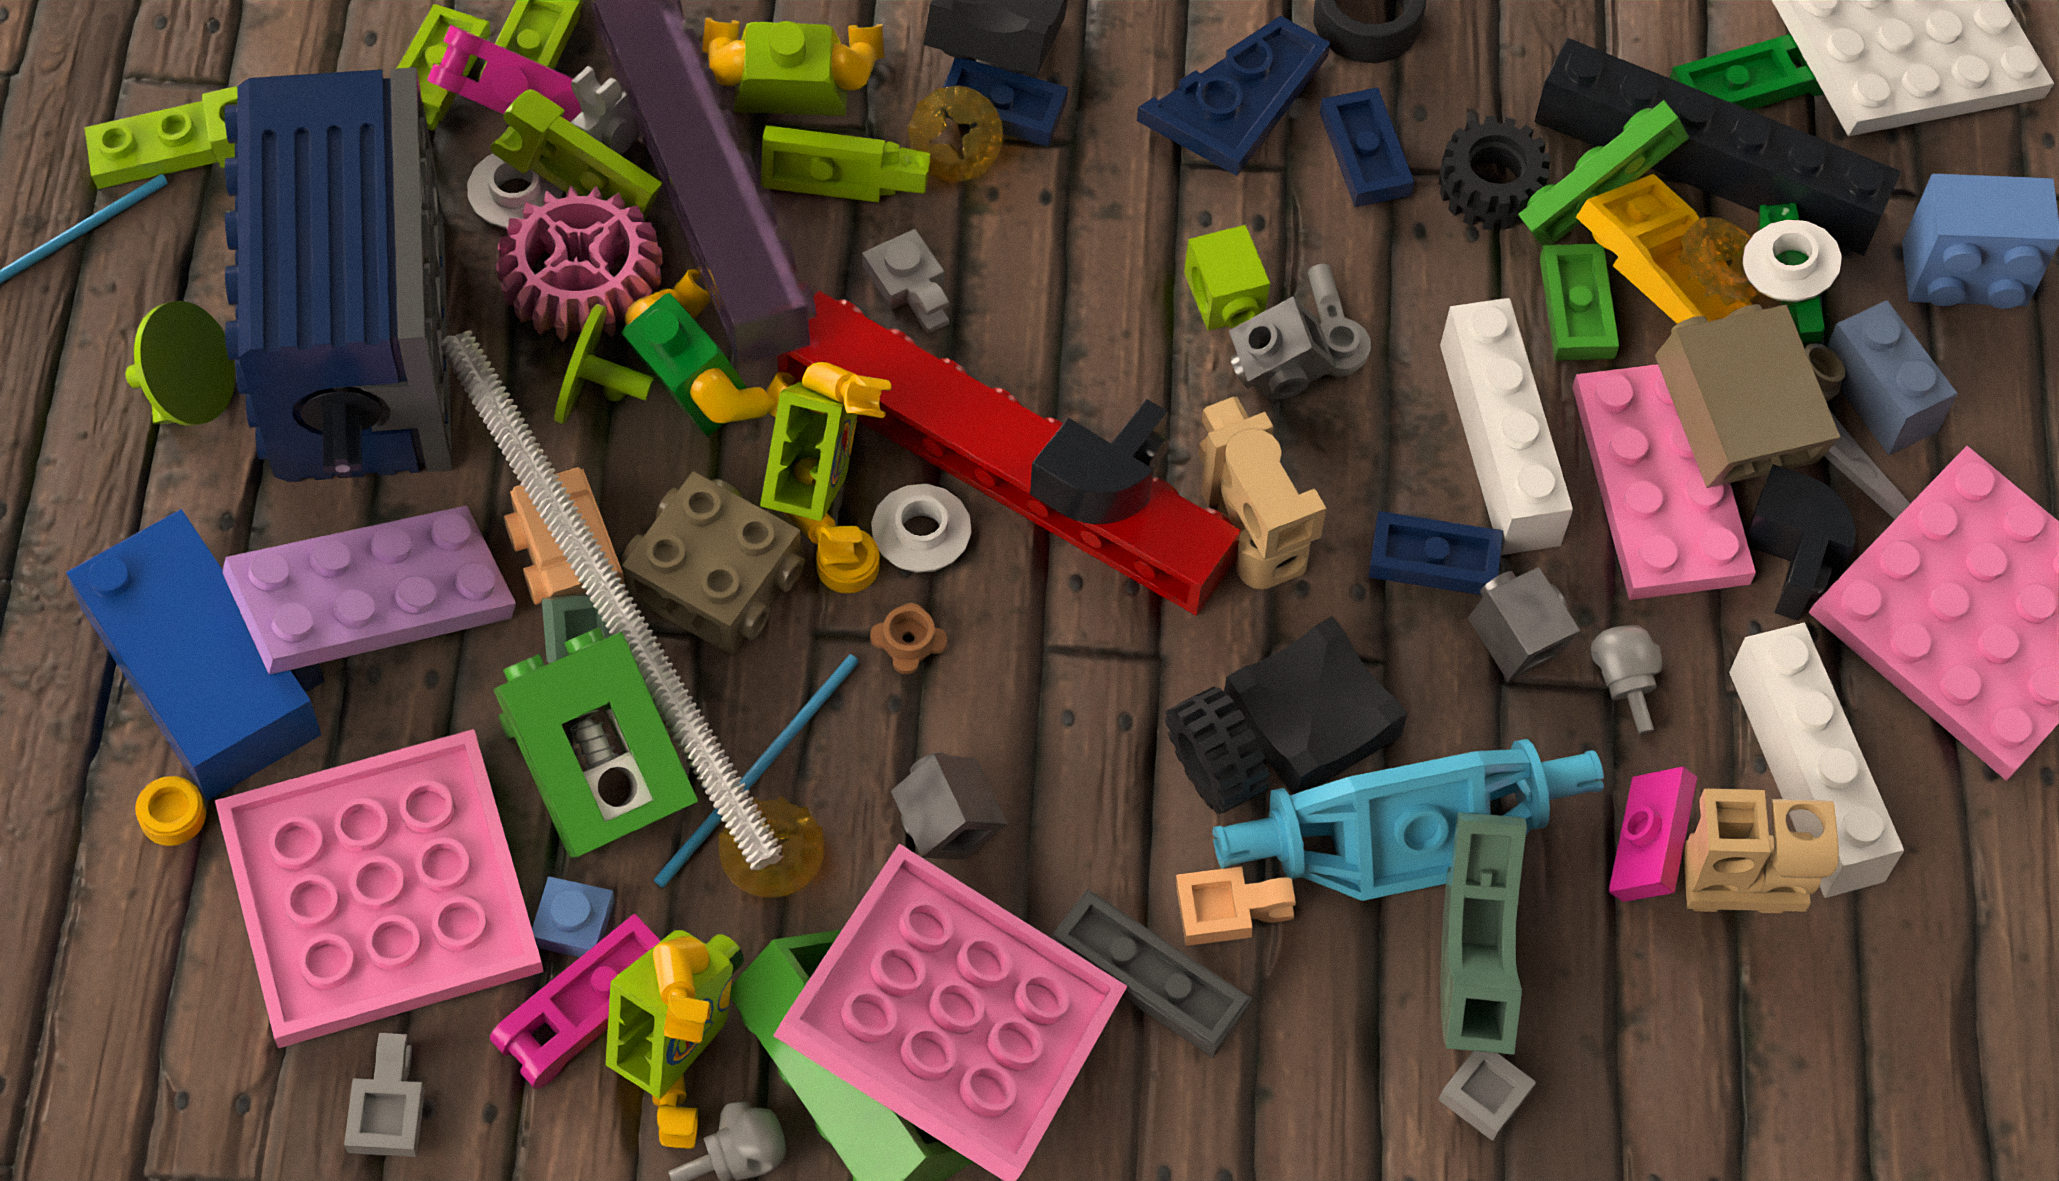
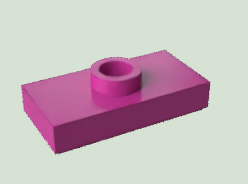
M1684 766L1632 777L1608 891L1622 902L1675 893L1698 778Z

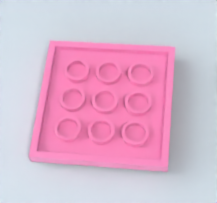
M1966 446L1816 601L1809 613L2007 781L2059 724V521L1970 447Z
M474 729L215 800L274 1039L278 1048L544 972Z
M898 844L773 1036L1003 1181H1017L1121 999L1127 985L903 845Z

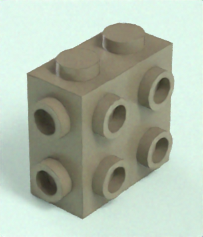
M694 471L680 489L673 487L666 493L657 509L656 521L644 536L638 534L629 542L620 561L624 575L625 590L629 591L628 597H632L637 603L732 656L745 638L753 640L761 632L769 617L770 603L780 590L788 592L795 585L805 564V559L801 557L800 530L789 517L780 511L772 509L763 510L743 499L740 492L729 483L720 479L710 481Z

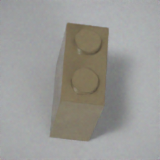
M1752 304L1733 311L1726 318L1707 321L1704 316L1686 319L1671 329L1672 334L1655 354L1706 488L1766 475L1769 473L1772 464L1792 469L1817 463L1841 438L1787 304L1768 309H1762L1759 304Z

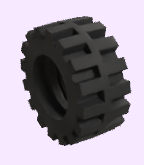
M1486 116L1484 124L1480 125L1475 118L1466 123L1465 130L1459 127L1452 134L1451 141H1448L1442 159L1438 185H1441L1440 195L1442 200H1450L1448 210L1454 216L1462 212L1465 214L1464 223L1473 226L1476 220L1483 222L1482 229L1492 231L1495 223H1500L1503 230L1513 228L1515 219L1521 224L1524 223L1518 214L1527 208V203L1532 195L1547 185L1551 163L1550 154L1544 153L1546 144L1541 137L1533 140L1534 130L1526 124L1521 129L1514 127L1515 119L1506 117L1504 124L1497 123L1496 116ZM1486 162L1497 163L1509 168L1516 175L1517 179L1505 184L1489 183L1479 178L1471 168L1476 164Z
M1211 687L1166 711L1165 723L1170 730L1168 732L1169 739L1175 745L1176 750L1174 752L1178 761L1182 762L1188 779L1193 781L1195 790L1201 798L1204 797L1206 805L1211 810L1214 809L1218 814L1224 813L1267 790L1270 785L1267 779L1269 772L1262 761L1265 759L1262 750L1257 747L1256 737L1252 729H1249L1245 723L1246 718L1240 709L1236 710L1234 701L1229 695L1225 696L1221 688Z

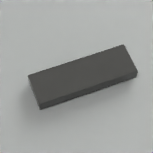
M1089 889L1084 892L1050 936L1051 939L1127 985L1122 995L1124 999L1212 1058H1214L1251 1008V997Z

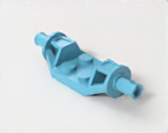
M1528 739L1514 741L1510 750L1474 751L1350 776L1290 796L1285 788L1271 790L1268 818L1223 827L1215 826L1212 833L1214 838L1217 839H1213V843L1221 868L1277 856L1288 878L1297 879L1303 877L1358 900L1365 901L1446 884L1448 867H1451L1458 812L1490 815L1491 800L1515 793L1518 805L1503 816L1525 818L1527 835L1531 829H1541L1547 826L1550 812L1549 800L1592 791L1600 792L1604 788V783L1600 780L1604 779L1600 759L1594 750L1586 751L1584 754L1541 762L1534 745ZM1331 835L1337 855L1303 850L1304 841L1302 837Z

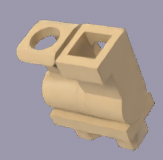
M1231 397L1207 406L1203 409L1202 423L1208 432V436L1199 443L1198 456L1204 465L1201 495L1208 507L1219 504L1218 511L1224 514L1234 527L1241 530L1236 555L1238 576L1245 584L1254 589H1267L1303 575L1307 569L1311 541L1317 540L1322 536L1326 506L1315 489L1298 494L1280 463L1281 448L1279 442L1272 435L1274 426L1266 412L1249 418L1238 397ZM1297 556L1290 563L1282 567L1276 568L1283 561L1291 557Z
M1704 789L1700 797V821L1695 833L1689 835V839L1685 841L1683 848L1687 909L1702 912H1717L1718 910H1758L1759 913L1806 912L1810 906V894H1814L1817 891L1821 879L1832 875L1838 865L1839 846L1834 802L1826 800L1772 799L1771 818L1773 835H1769L1765 790ZM1797 809L1809 810L1821 820L1823 826L1822 835L1816 838L1809 832H1790L1785 822L1786 815Z

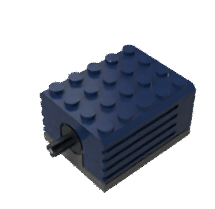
M416 67L390 69L391 78H384L382 69L248 78L237 86L238 104L225 105V127L228 143H235V157L225 158L227 192L229 197L235 196V211L225 212V232L228 249L235 250V265L225 267V286L229 305H235L236 320L226 321L225 323L226 349L229 360H236L238 392L240 395L246 394L247 421L250 428H255L259 460L269 459L274 477L286 482H299L301 478L315 477V480L333 479V476H338V478L364 477L365 473H378L379 476L395 475L396 471L409 470L410 473H420L419 464H426L427 472L453 470L449 362L445 359L447 356L442 354L445 346L440 344L448 336L444 215Z

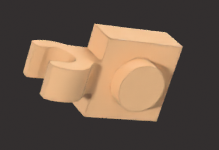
M1242 866L1176 875V888L1186 946L1252 938L1253 927L1251 919H1258L1269 923L1294 919L1293 906H1295L1296 901L1292 878H1275L1264 882L1245 884Z

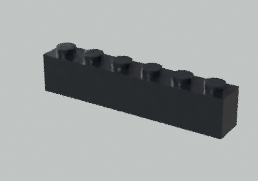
M1567 37L1545 80L1534 120L1535 123L1592 146L1605 147L1623 132L1625 124L1636 113L1646 108L1653 109L1664 100L1679 118L1689 139L1650 168L1651 170L1759 213L1760 205L1796 203L1799 221H1808L1825 229L1837 241L1839 246L1865 256L1901 174L1900 170Z

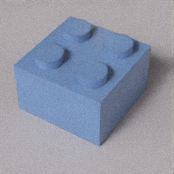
M1931 174L1902 240L1908 302H1930L1936 306L1983 304L2000 309L2028 306L2059 246V217L2054 179Z

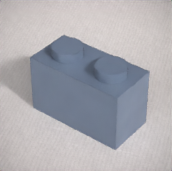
M1888 300L1837 323L1827 347L1837 354L1845 367V377L1841 381L1840 390L1888 456L1939 432L1958 393Z

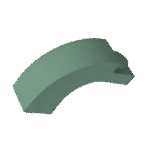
M1465 812L1457 813L1451 867H1448L1441 945V1020L1445 1046L1448 1049L1503 1054L1515 1053L1522 987L1516 966V920L1527 831L1525 818Z

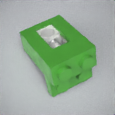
M601 627L564 642L569 655L545 665L539 653L503 669L508 682L493 689L503 710V713L497 715L507 739L515 737L568 857H579L698 802L623 633L619 632L605 638ZM601 706L623 752L621 755H618L617 752L613 753L612 750L615 746H610L607 740L610 734L604 733L602 729L604 722H596L591 719L592 716L599 712V710L595 709ZM593 713L570 728L571 732L577 731L576 736L578 739L575 743L581 745L583 749L581 756H586L588 760L587 770L582 771L561 724L579 716ZM610 768H615L625 773L630 782V794L627 800L617 807L605 803L598 792L599 779Z

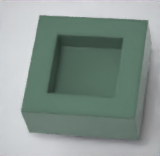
M586 593L542 598L547 662L552 663L568 656L569 654L564 642L598 627H601L605 638L613 636L609 633L611 629L605 626L607 623L602 621L603 616L597 613L599 610L594 608L595 603L590 601L591 597Z

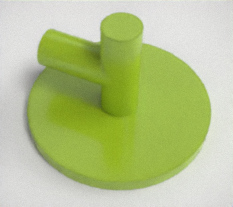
M172 301L153 308L143 318L136 333L134 343L135 364L128 366L125 374L128 384L134 389L142 388L152 406L153 424L177 423L184 426H196L213 421L227 408L235 387V361H230L228 358L223 329L206 310L190 302Z
M595 304L582 329L561 387L554 415L555 422L565 424L568 421L585 380L602 385V393L610 401H619L626 394L645 401L649 396L654 377L594 356L606 317L607 308L603 305Z

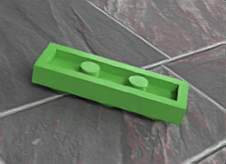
M1664 100L1653 109H1643L1631 117L1625 124L1623 132L1605 147L1598 146L1586 152L1576 163L1575 170L1559 183L1546 185L1534 193L1527 203V208L1518 215L1542 247L1543 245H1553L1581 223L1576 216L1587 199L1634 182L1689 139V136L1677 115Z

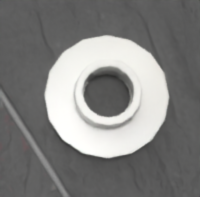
M494 154L487 156L474 167L467 182L468 200L475 213L490 225L507 229L509 225V218L523 219L522 211L525 202L542 207L544 206L543 198L546 191L550 192L556 199H561L563 195V190L531 169L526 174H523ZM515 178L524 179L531 183L527 189L519 193H507L499 189V186L505 181Z
M1784 220L1771 223L1752 236L1745 246L1742 263L1748 281L1761 294L1777 301L1800 302L1813 299L1830 288L1840 273L1842 255L1837 241L1825 229L1808 221ZM1793 250L1804 253L1809 259L1802 264L1792 266L1779 262L1775 257L1782 252Z
M929 484L907 485L889 493L877 506L871 521L872 536L877 543L881 555L897 568L915 573L935 572L952 564L965 551L971 535L970 515L961 500L948 490ZM915 516H926L935 520L940 527L934 533L918 536L911 534L903 525L908 519Z

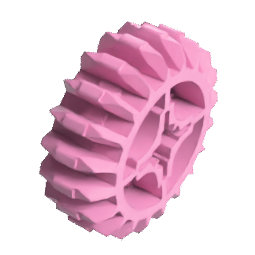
M571 185L566 197L556 199L550 192L546 191L543 198L544 206L542 207L525 202L522 211L523 219L509 218V225L507 226L508 236L500 237L498 244L499 258L498 263H496L498 280L502 283L501 290L504 300L507 301L508 305H514L515 315L521 323L533 320L534 329L537 330L539 335L555 327L556 334L563 343L571 332H582L595 304L603 305L607 308L603 331L613 338L616 331V322L619 320L625 323V315L628 308L638 299L651 295L652 291L659 290V285L661 284L660 265L663 264L662 251L658 247L656 231L652 227V223L644 222L643 213L640 212L638 205L625 209V201L619 193L604 201L602 193L598 190L597 186L593 188L588 196H579ZM547 251L550 257L544 261L545 268L535 275L532 269L538 258ZM623 253L627 261L622 270L613 277L609 270L614 267V259Z

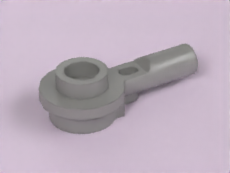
M1317 264L1308 270V276L1321 320L1320 327L1337 368L1327 374L1336 377L1348 376L1366 363L1371 351L1370 337L1366 329L1359 323L1345 318L1331 266L1329 264Z

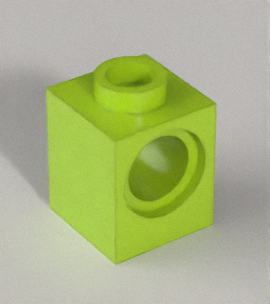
M1246 224L1188 239L1184 274L1207 331L1226 326L1235 328L1266 311L1270 281Z

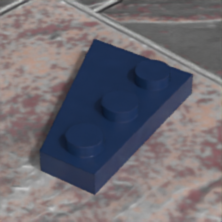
M1279 16L1226 50V57L1202 73L1195 70L1179 80V87L1162 99L1157 100L1153 97L1139 106L1137 122L1238 176L1326 60L1331 42Z

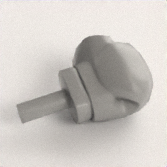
M1625 625L1607 629L1597 635L1592 641V659L1602 669V675L1607 688H1609L1612 700L1628 698L1638 734L1651 733L1654 731L1644 694L1652 692L1657 687L1654 675L1662 671L1660 646L1654 643L1650 634L1639 625Z
M747 1101L727 1104L720 1113L719 1131L704 1137L709 1154L669 1170L668 1173L671 1181H690L715 1170L720 1181H731L734 1178L736 1181L767 1174L779 1167L787 1152L781 1125L771 1109L752 1108Z

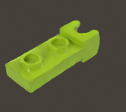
M237 86L203 93L202 101L84 127L91 177L97 188L102 189L217 162L221 168H225V158L235 157V143L229 144L226 135L225 105L238 104Z
M532 89L526 90L514 100L503 114L505 122L510 126L490 146L495 156L523 174H526L531 169L566 193L571 185L579 196H588L593 188L597 186L598 190L602 193L604 201L619 193L625 201V209L638 205L640 212L643 213L645 222L663 184L661 181L564 119L562 116L565 110Z

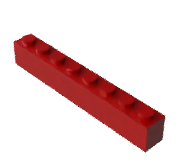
M818 290L776 342L778 372L791 374L795 378L793 384L802 382L806 369L818 362L836 365L859 376L889 380L891 391L882 390L879 400L880 410L886 412L885 417L878 418L858 414L857 421L1195 616L1201 611L1236 561L1241 530L1234 527L1231 521L1221 512L1211 508L1203 509L1183 498L1172 485L1160 478L1152 479L1150 501L1144 508L1127 519L1109 524H1089L1073 520L1030 495L1032 462L1063 423L1051 417L1043 418L1020 405L1019 401L1008 391L997 387L990 388L972 378L955 361L948 358L939 359L921 349L904 332L893 328L889 330L865 317L856 305L847 300H835Z

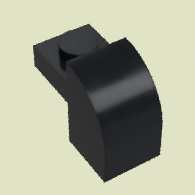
M1146 399L1112 443L1068 418L1032 462L1030 495L1064 516L1083 523L1109 524L1133 516L1150 501L1153 471L1159 465L1168 449L1169 440L1164 438L1168 411Z
M1772 464L1759 494L1747 530L1746 540L1749 548L1790 561L1774 613L1799 621L1808 600L1817 601L1824 594L1830 575L1837 578L1840 577L1854 548L1855 525L1847 505L1829 486L1812 477Z

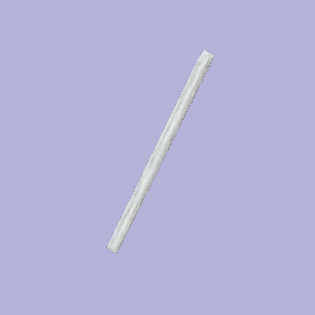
M468 330L456 336H447L440 343L441 346H445L442 354L447 356L445 358L446 361L450 362L449 366L454 368L453 372L458 375L457 379L462 381L460 384L465 387L464 391L469 393L468 397L472 399V404L476 405L475 409L480 412L479 416L484 418L483 422L487 424V429L491 430L490 434L495 437L494 441L499 443L498 447L503 450L502 454L507 456L505 458L506 461L511 462L509 466L514 468L513 472L518 475L517 479L522 481L521 486L525 487L524 491L529 494V499L533 500L532 504L537 507L536 511L541 513L539 515L540 518L545 519L543 523L548 525V531L553 532L551 536L556 538L555 543L559 544V549L564 551L563 556L568 558L566 560L567 563L572 564L570 568L575 570V576L580 577L578 581L583 583L582 588L587 590L586 594L591 597L590 601L595 603L594 608L599 610L597 613L603 616L602 621L607 623L605 625L606 628L611 629L609 633L611 635L619 632L623 633L656 708H659L657 711L662 715L661 720L666 722V727L671 728L669 733L674 735L673 740L678 742L677 746L683 748L681 753L687 755L685 760L690 762L689 766L695 768L693 773L699 775L697 780L703 782L701 786L707 789L705 793L711 795L709 800L715 802L713 806L719 809L717 813L723 816L721 820L727 823L725 827L732 829L729 833L732 836H736L733 840L740 843L737 847L744 850L742 855L748 857L746 862L752 863L750 866L752 870H761L769 864H776L784 857L778 854L781 852L782 844L774 847L779 839L770 840L773 838L774 831L767 833L770 825L763 826L766 820L765 817L758 820L761 817L762 811L756 810L757 803L750 806L753 804L752 801L754 799L753 797L748 798L750 791H744L745 783L739 785V781L742 778L740 776L735 778L737 770L731 771L733 763L728 764L729 757H724L725 750H720L719 748L721 743L715 744L717 737H712L711 733L713 730H708L707 728L709 723H704L705 717H700L699 715L701 710L695 709L696 702L692 703L693 697H688L687 695L689 690L683 689L685 684L684 682H679L680 676L676 677L675 673L677 670L671 669L673 664L672 662H667L669 657L663 656L664 649L660 650L661 644L655 642L657 637L651 636L653 631L647 629L648 623L644 624L645 617L639 616L641 611H636L637 604H632L633 598L627 596L629 591H624L625 584L619 583L621 578H616L617 571L611 570L614 566L613 564H608L609 558H604L605 551H599L602 546L596 544L597 538H592L594 533H589L590 526L584 525L586 520L580 519L582 513L576 512L579 509L578 506H572L575 501L569 500L571 495L565 493L567 488L561 487L563 481H558L559 475L553 474L555 468H549L552 463L546 462L548 457L547 455H542L544 450L538 449L540 443H534L537 438L530 436L533 433L532 430H526L529 425L522 424L525 419L519 417L521 415L520 411H515L517 405H511L514 400L507 399L510 394L504 393L506 387L500 386L502 380H496L499 375L492 374L495 370L494 368H488L491 362H486L487 356L481 355L483 349H477L480 344L474 343L476 337H470L473 332Z

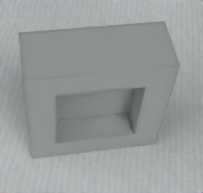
M1473 1051L1444 1087L1438 1100L1490 1140L1494 1141L1531 1093L1536 1081L1498 1053Z

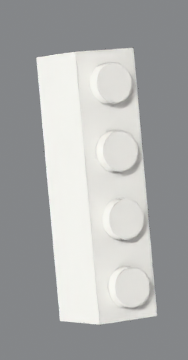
M1510 298L1450 306L1440 347L1492 528L1503 530L1501 555L1559 547L1562 544L1573 507Z
M1805 622L1745 637L1729 673L1782 799L1826 800L1834 802L1839 857L1835 872L1821 879L1820 888L1824 898L1884 883L1904 852V848ZM1804 809L1793 810L1789 813L1796 832H1809L1816 838L1822 835L1823 826L1821 820L1814 813Z

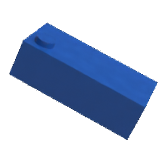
M180 509L70 569L66 574L81 610L205 800L208 801L321 736V731L311 700L291 670L268 674L225 580L222 568L183 510Z

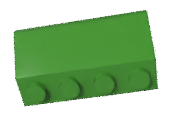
M842 929L773 939L731 985L730 998L740 1011L744 1025L758 1037L778 1066V1072L782 1080L794 1089L814 1118L815 1126L820 1135L832 1144L853 1175V1181H945L973 1163V1161L773 1036Z

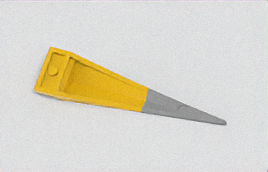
M1655 174L1587 199L1577 214L1576 218L1592 232L1596 242L1602 247L1613 251L1618 256L1613 267L1677 324L1697 316H1704L1707 321L1726 318L1733 311L1752 305V302L1723 259L1697 213ZM1830 411L1841 438L1824 456L1891 517L1896 519L1911 503L1873 463Z

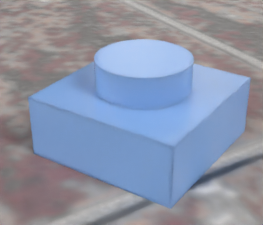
M548 876L532 927L537 948L576 957L584 955L604 938L614 904L613 890Z

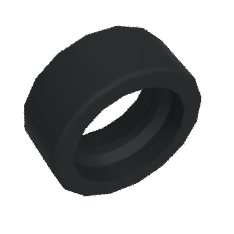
M1315 0L1313 23L1318 35L1331 42L1330 49L1334 53L1355 62L1379 63L1395 59L1412 47L1421 32L1426 0H1396L1403 8V15L1394 21L1379 25L1361 23L1348 17L1337 7L1336 0Z

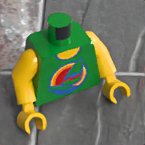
M690 269L673 289H664L640 298L628 308L625 315L627 326L621 332L640 362L707 438L724 423L762 418L767 413L776 417L780 392L790 387L795 378L789 373L778 372L766 391L761 387L748 388L724 353L694 320L715 297L717 291L715 289L706 291L699 287L695 282L702 274L698 270Z

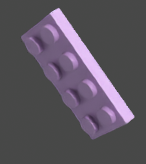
M467 505L225 557L222 572L269 675L511 619L516 605Z

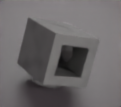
M1294 297L1229 330L1237 352L1231 356V363L1237 377L1247 389L1255 387L1272 402L1300 394L1307 388L1308 383L1337 369L1318 319Z
M1539 567L1518 577L1512 571H1508L1489 581L1481 588L1480 593L1483 598L1468 617V620L1508 681L1559 657L1580 631L1567 611V604L1562 593L1548 582Z
M942 752L929 754L915 762L910 768L911 774L891 790L902 814L903 827L913 838L922 858L965 860L1008 824L977 759L973 757L949 756Z

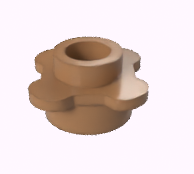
M907 603L892 610L885 618L884 623L874 625L870 633L872 645L875 648L884 649L893 659L894 669L902 674L914 673L917 671L920 661L931 653H942L947 645L945 631L935 628L929 613L915 603ZM910 634L915 639L913 642L907 643L903 640V637Z

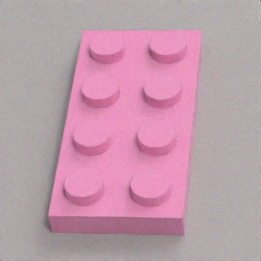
M1659 365L1576 374L1572 388L1629 600L1751 585L1756 571L1731 484L1727 483L1706 488Z

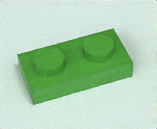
M1600 244L1543 245L1540 264L1554 361L1615 359L1619 342L1604 247Z

